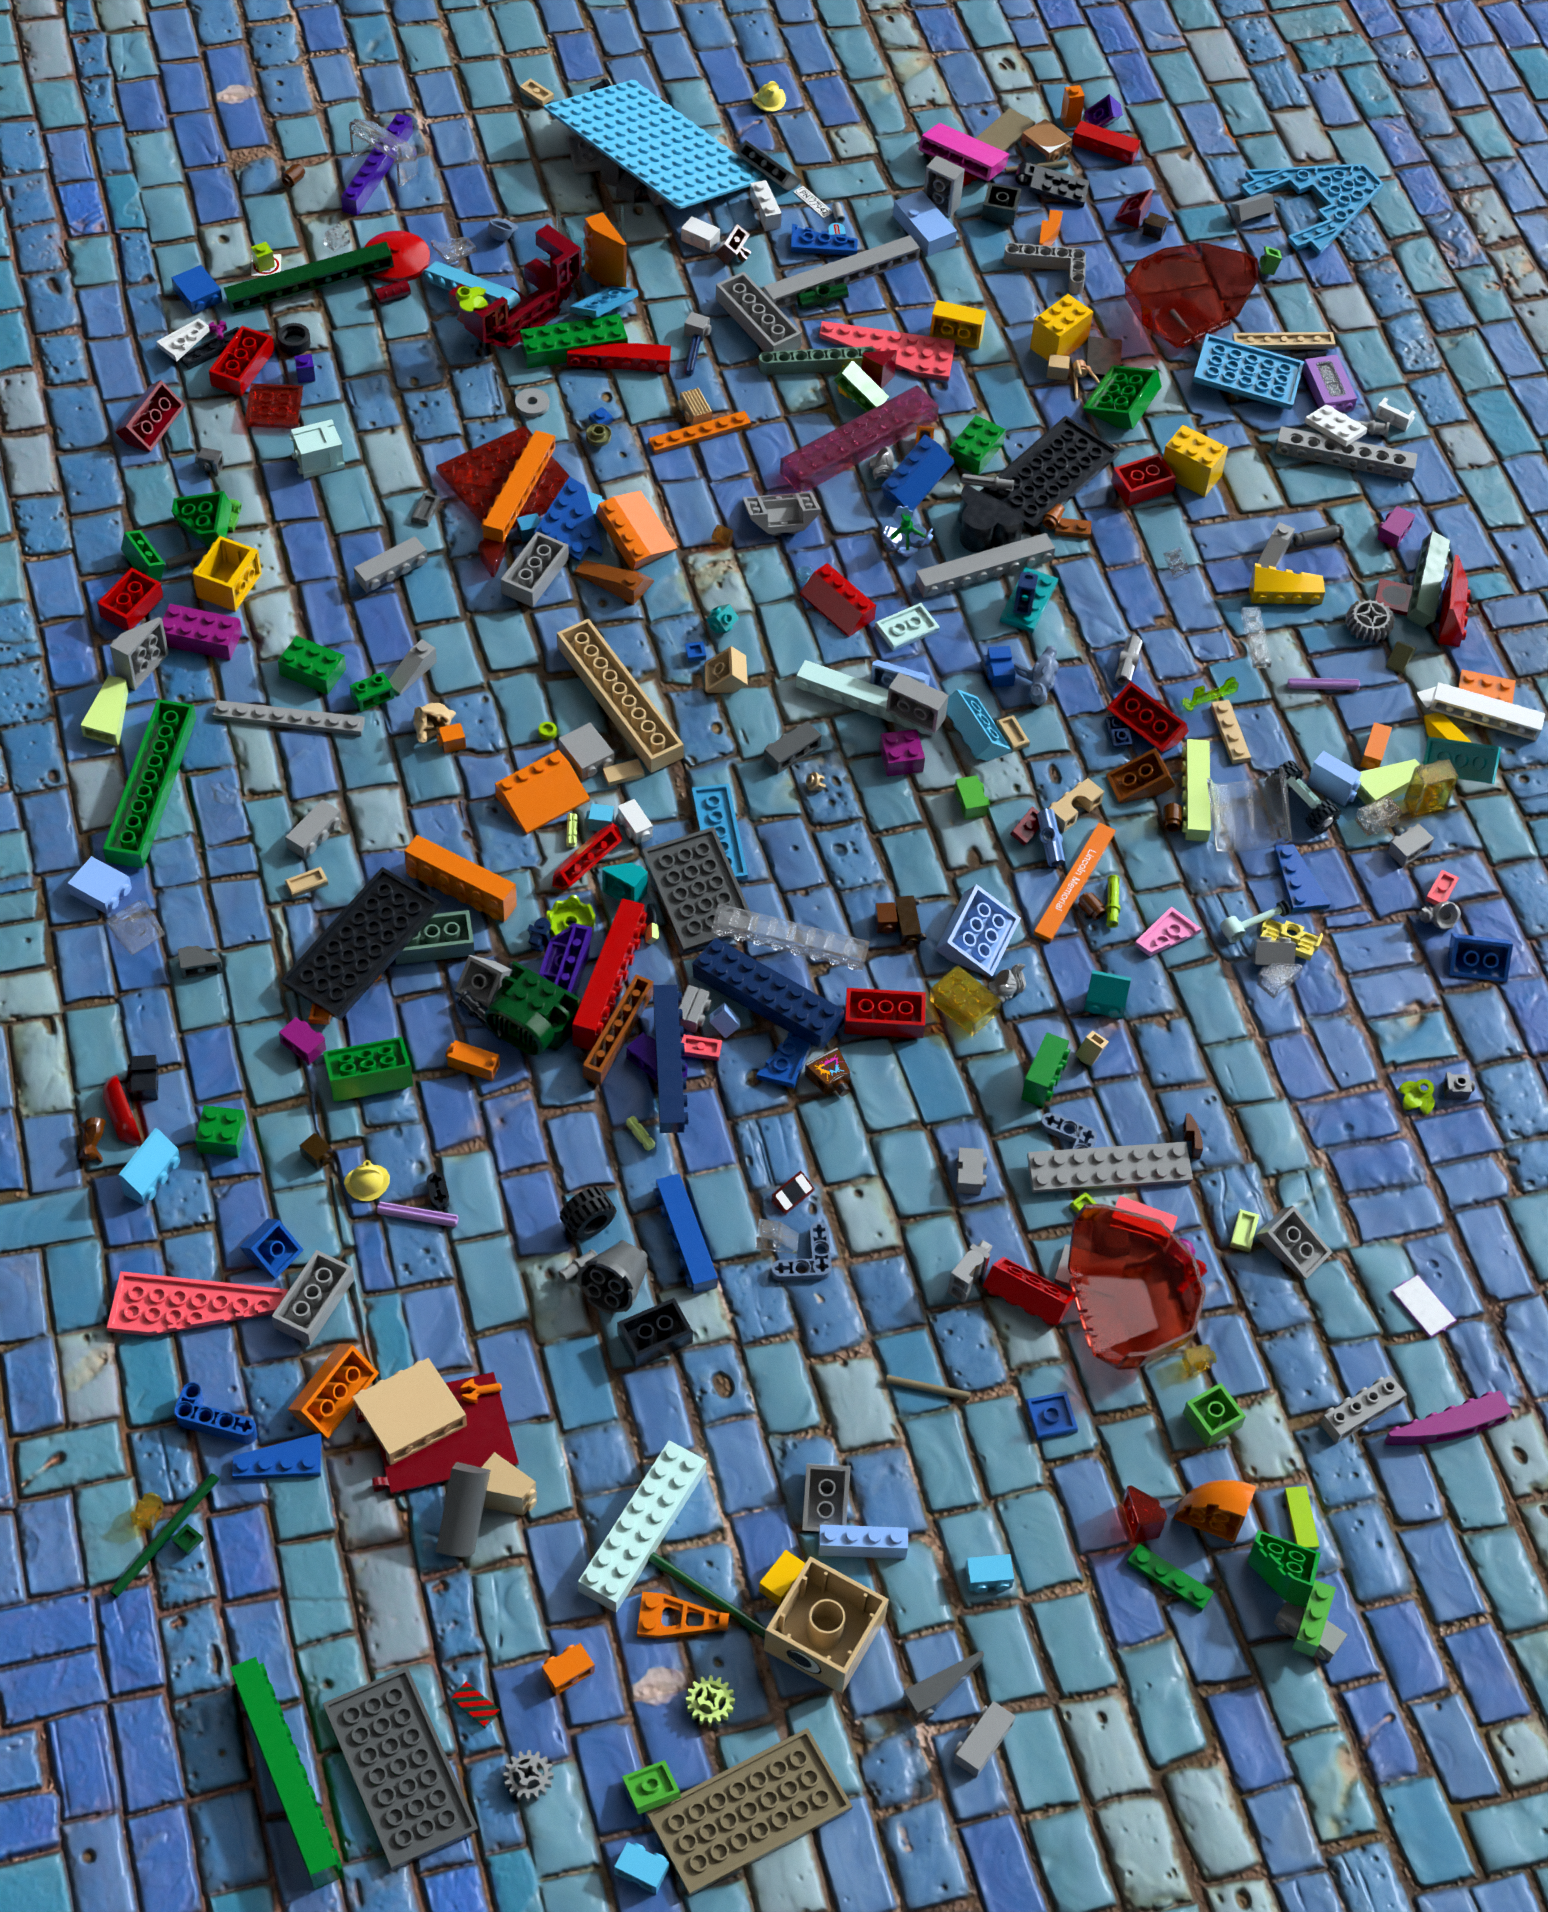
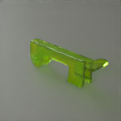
M1230 677L1223 686L1206 692L1205 686L1202 685L1193 689L1192 701L1189 698H1183L1182 702L1188 711H1193V705L1237 692L1239 683L1235 677Z

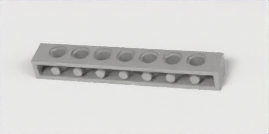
M1282 426L1275 450L1277 454L1411 481L1418 455L1416 453L1356 441L1345 447L1326 435Z

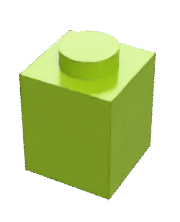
M266 241L251 247L252 260L259 272L275 267L273 251Z

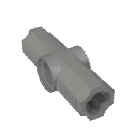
M1132 635L1127 637L1124 651L1121 652L1115 681L1120 686L1125 687L1132 679L1133 672L1136 671L1140 656L1139 652L1142 647V640L1139 636Z

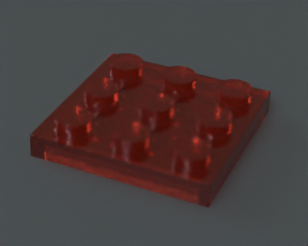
M251 383L245 426L298 428L304 392L303 386Z

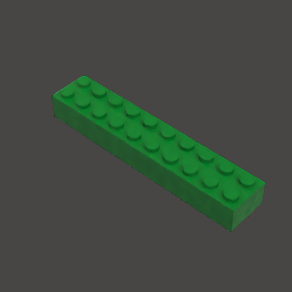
M157 699L103 847L107 863L144 869L196 722L194 705Z
M254 1657L230 1667L239 1697L314 1890L340 1879L339 1870L343 1868L336 1848L333 1849L332 1836L328 1827H326L314 1790L309 1784L306 1770L299 1758L300 1755L297 1747L293 1743L288 1724L285 1723L281 1706L277 1702L275 1691L269 1682L264 1663L259 1664L257 1658Z

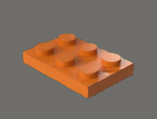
M1462 669L1458 688L1513 704L1516 680Z

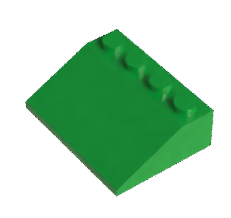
M1112 365L1084 405L1083 410L1117 428L1133 430L1162 387L1158 370Z
M402 1037L323 1052L334 1102H342L356 1097L363 1098L376 1093L384 1094L388 1091L404 1090L414 1086L411 1065Z

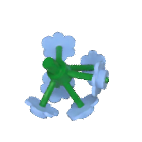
M898 506L892 516L895 522L901 524L898 529L887 526L882 534L884 545L896 549V545L901 540V533L905 534L906 547H900L898 553L909 557L918 552V548L909 547V539L913 544L923 540L921 546H924L925 543L928 545L932 541L933 535L931 532L933 529H930L927 535H925L926 529L920 524L913 525L911 521L913 512L909 510V507Z

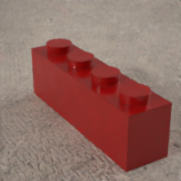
M1080 121L1074 131L1072 145L1132 165L1139 152L1141 140Z

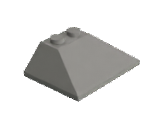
M812 492L742 497L750 519L771 535H780L786 532L797 534L799 531H804L821 513V509Z

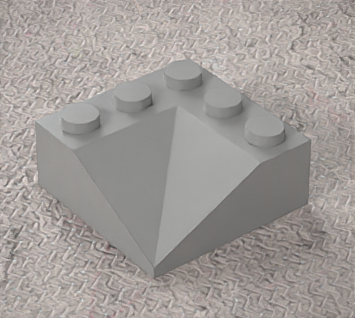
M160 617L120 634L110 645L116 677L126 679L127 686L133 690H136L169 654L163 621Z

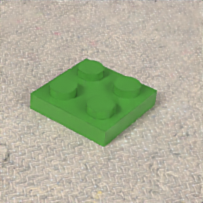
M665 1760L622 1776L623 1783L637 1814L681 1798L679 1788Z

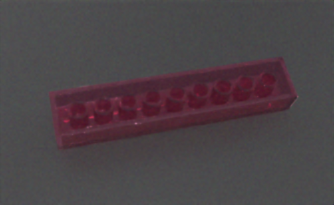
M917 385L781 458L780 474L799 493L807 492L873 456L883 447H889L915 433L917 426H928L937 421L939 405Z

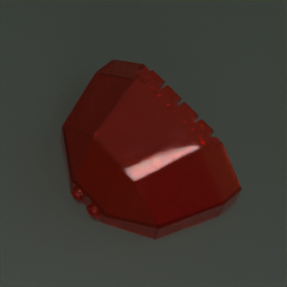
M1204 242L1163 248L1137 261L1124 280L1125 299L1145 328L1170 345L1183 349L1193 344V342L1195 343L1205 338L1206 333L1213 334L1219 331V329L1221 330L1231 324L1230 320L1239 316L1258 281V259L1246 252ZM1175 309L1187 327L1177 321L1169 311Z
M1105 1204L1084 1205L1073 1219L1068 1270L1074 1276L1069 1279L1072 1293L1076 1294L1074 1295V1300L1078 1312L1081 1313L1079 1317L1083 1331H1089L1084 1335L1088 1348L1092 1349L1093 1356L1117 1370L1137 1369L1185 1345L1196 1333L1206 1296V1287L1202 1282L1200 1268L1196 1263L1195 1256L1159 1219Z

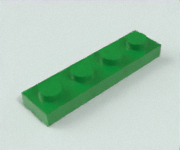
M1138 1544L1127 1561L1128 1565L1201 1612L1214 1594V1591L1141 1544Z

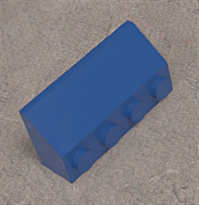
M924 435L882 484L881 488L884 497L898 506H908L909 510L913 512L953 465L954 460L939 443Z

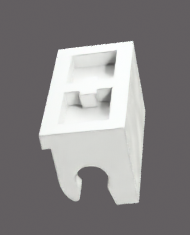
M1384 398L1378 405L1375 417L1385 422H1390L1391 425L1406 431L1414 421L1416 412L1411 411L1407 415L1387 405L1388 398Z

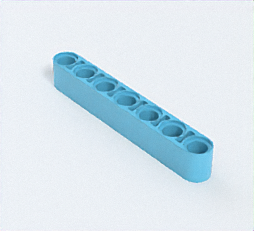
M438 261L433 262L422 272L427 282L449 291L460 284L469 288H484L486 292L482 297L489 305L503 296L508 300V312L520 303V296L514 290Z

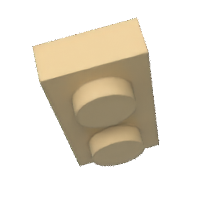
M531 78L519 86L520 92L541 106L554 99V93Z

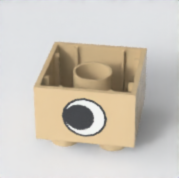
M810 1556L766 1628L764 1651L834 1690L843 1693L885 1621L889 1599Z

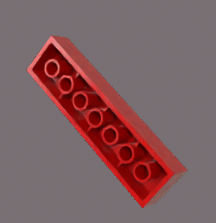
M622 898L572 1024L573 1046L592 1050L610 1019V1013L615 1011L617 1004L615 1000L621 996L622 982H626L629 970L627 969L629 965H633L635 959L634 951L639 949L641 943L640 936L645 934L647 924H645L647 913L644 912L645 904Z

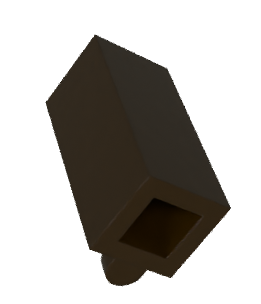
M914 895L895 897L897 928L901 946L920 944L927 937L925 933L921 932L916 908L919 905V899L914 898Z

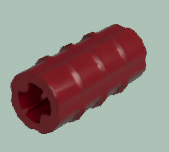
M407 280L397 281V283L374 289L375 299L378 304L403 298L411 294Z

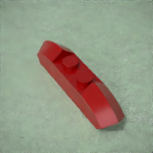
M611 823L579 847L556 869L553 875L552 886L566 890L622 841L619 827Z

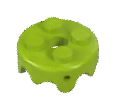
M570 895L564 901H556L552 909L547 911V919L551 924L549 933L552 937L569 928L570 925H567L566 922L570 920L575 921L576 924L592 927V933L594 932L595 914L590 904H583L576 895Z

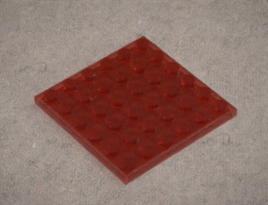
M526 426L520 427L437 465L436 471L482 523L483 519H486L488 516L489 508L493 507L496 496L500 495L502 485L507 482L510 471L514 470L516 460L520 459L522 449L527 447L528 439L533 434ZM552 455L518 517L535 513L538 516L545 514L569 478L568 473ZM517 519L511 529L517 527Z

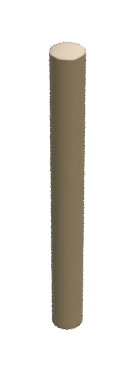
M1068 160L1034 165L1052 169L1068 167L1069 163ZM1018 166L1005 167V174L1016 173Z
M887 1375L886 1383L968 1401L971 1392L892 1375Z

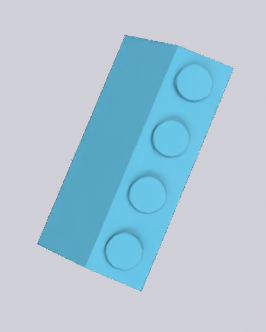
M957 689L948 697L946 715L953 720L955 729L962 734V740L972 749L971 753L976 759L989 761L1012 751V748L977 696Z

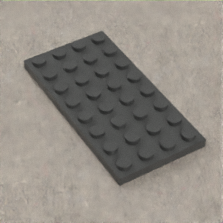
M408 1667L323 1703L324 1710L391 1870L478 1832L476 1822Z

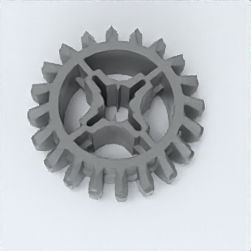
M1362 598L1360 602L1356 601L1354 604H1351L1346 613L1345 624L1347 625V630H1351V635H1356V639L1362 638L1363 641L1369 640L1370 643L1375 640L1378 643L1380 639L1384 640L1386 636L1388 637L1394 628L1395 617L1393 616V611H1389V606H1384V602L1378 603L1377 599L1371 601L1369 598L1365 601Z

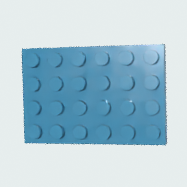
M1206 333L1192 382L1291 410L1304 361Z

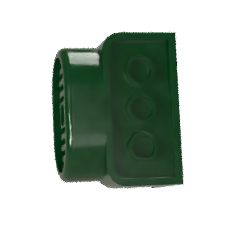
M513 961L512 974L502 979V986L496 992L494 1002L485 1011V1021L488 1027L497 1036H499L497 1028L503 1029L505 1033L499 1036V1038L530 1055H540L547 1047L551 1049L560 1048L573 1034L572 1024L580 1006V998Z

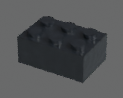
M675 1298L617 1322V1335L635 1368L693 1343V1330Z

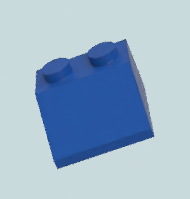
M268 1218L239 1247L254 1265L273 1279H276L304 1250L279 1219Z

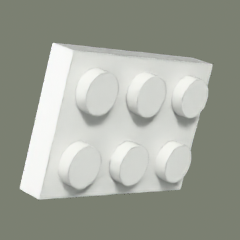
M1327 404L1308 415L1304 422L1345 447L1367 432V428L1361 425V423L1354 421Z

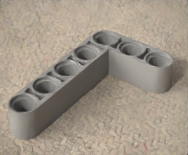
M1008 243L1005 246L1003 262L1006 265L1069 270V292L1075 295L1083 292L1086 268V253L1084 250Z

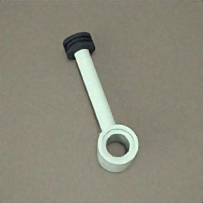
M1282 900L1276 904V908L1242 922L1236 916L1228 917L1222 921L1220 928L1230 943H1236L1246 935L1244 929L1279 914L1282 917L1291 914V909L1288 902Z

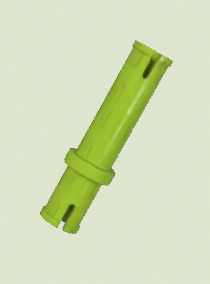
M1110 875L1107 878L1106 925L1109 928H1116L1119 925L1118 915L1121 910L1119 905L1120 878L1117 875Z

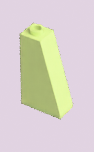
M108 675L81 723L83 737L115 746L120 744L128 697L126 679Z
M1416 759L1361 771L1362 774L1359 780L1361 785L1356 791L1358 793L1357 796L1373 811L1422 784L1427 771Z

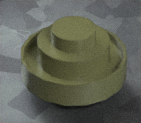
M593 424L586 430V440L593 446H605L611 441V429L604 424Z

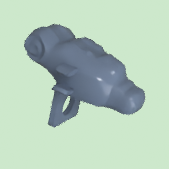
M1051 645L1046 647L1032 670L1017 663L1014 664L1017 675L1032 681L1029 695L1031 701L1038 706L1046 702L1047 692L1053 688L1055 675L1058 673L1057 650Z

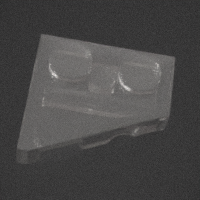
M468 237L448 238L446 242L436 243V240H431V246L448 265L477 252L476 246Z

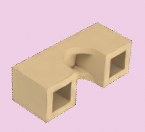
M1087 778L1083 782L1077 783L1072 791L1066 792L1058 802H1053L1048 809L1054 810L1058 829L1064 833L1076 823L1078 811L1074 807H1082L1090 812L1101 804L1104 791Z

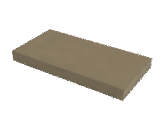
M1009 108L975 139L1007 152L1022 139V132L1034 126L1036 122Z

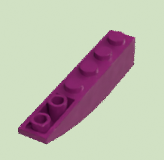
M1500 1390L1494 1393L1489 1391L1483 1394L1481 1398L1466 1400L1460 1406L1452 1405L1446 1408L1444 1412L1429 1414L1423 1420L1415 1419L1409 1422L1407 1426L1401 1428L1399 1426L1394 1427L1388 1431L1384 1442L1386 1445H1420L1450 1441L1504 1423L1509 1420L1513 1411Z

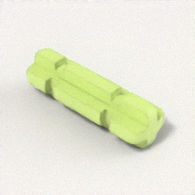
M575 813L567 815L566 846L573 848L577 846L578 818Z
M631 1116L626 1120V1125L629 1129H632V1133L639 1142L643 1143L642 1146L647 1151H650L655 1147V1141L649 1137L648 1132L638 1123L637 1118Z

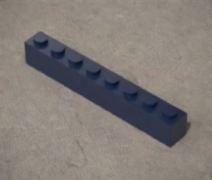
M677 984L653 985L660 1133H684L685 1125L689 1123L688 1112H684V1107L688 1105L687 1095H683V1090L687 1088L686 1077L682 1078V1072H686L685 1060H681V1055H685L684 1043H680V1038H684L683 1026H679V1021H683L682 1009L678 1008V1004H682V994L678 992Z

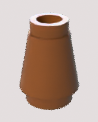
M1056 504L1043 516L1042 523L1046 528L1054 529L1058 527L1065 511L1064 506Z

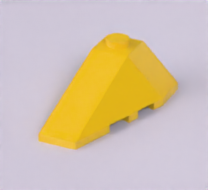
M1435 712L1424 715L1426 732L1429 737L1471 742L1444 714Z

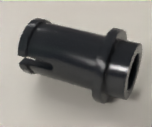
M603 78L601 82L589 87L590 92L611 86L608 79Z

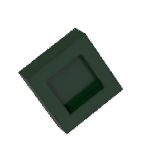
M186 1524L171 1540L186 1555H189L204 1539L201 1534L189 1524Z

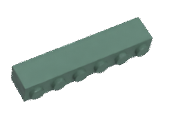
M1434 531L1422 540L1406 617L1424 628L1436 619V608L1439 605L1438 598L1442 591L1441 584L1445 577L1446 559L1450 552V540Z

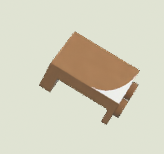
M1044 119L1022 132L1021 145L1024 148L1032 145L1046 156V162H1055L1071 151L1072 138L1047 119Z

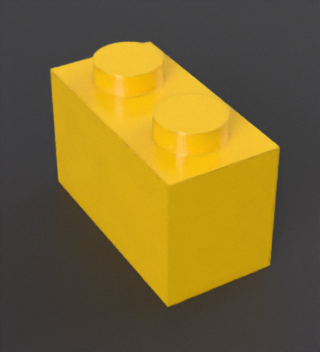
M785 1550L760 1581L759 1592L780 1606L806 1563Z

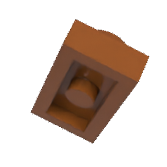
M1061 518L1058 527L1055 528V535L1090 539L1091 521Z

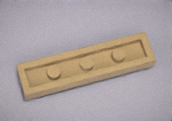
M1230 701L1212 702L1211 710L1232 764L1250 762L1251 755Z

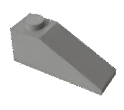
M1279 522L1272 532L1257 564H1261L1263 568H1268L1269 566L1277 568L1292 542L1295 528Z
M421 639L409 650L389 679L394 692L401 695L437 662L435 647Z

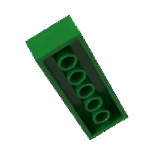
M620 314L520 330V345L528 369L566 363L567 351L603 344L628 343V337Z

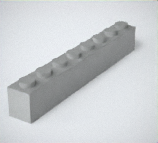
M1044 533L916 571L915 584L923 598L935 596L936 594L959 587H965L976 582L1016 572L1025 567L1047 563L1053 560L1055 547L1048 535Z

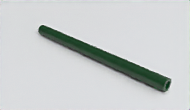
M211 1473L109 1590L114 1597L118 1598L217 1484L219 1478L215 1474Z
M655 1552L650 1555L648 1562L722 1612L729 1613L731 1618L765 1640V1626Z

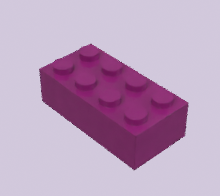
M169 604L162 620L167 647L231 660L242 634L240 618Z

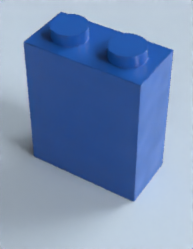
M202 265L171 277L174 292L192 314L223 302L221 289Z

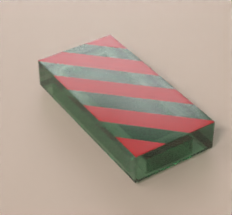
M467 1681L451 1697L453 1703L484 1729L500 1713L499 1708Z

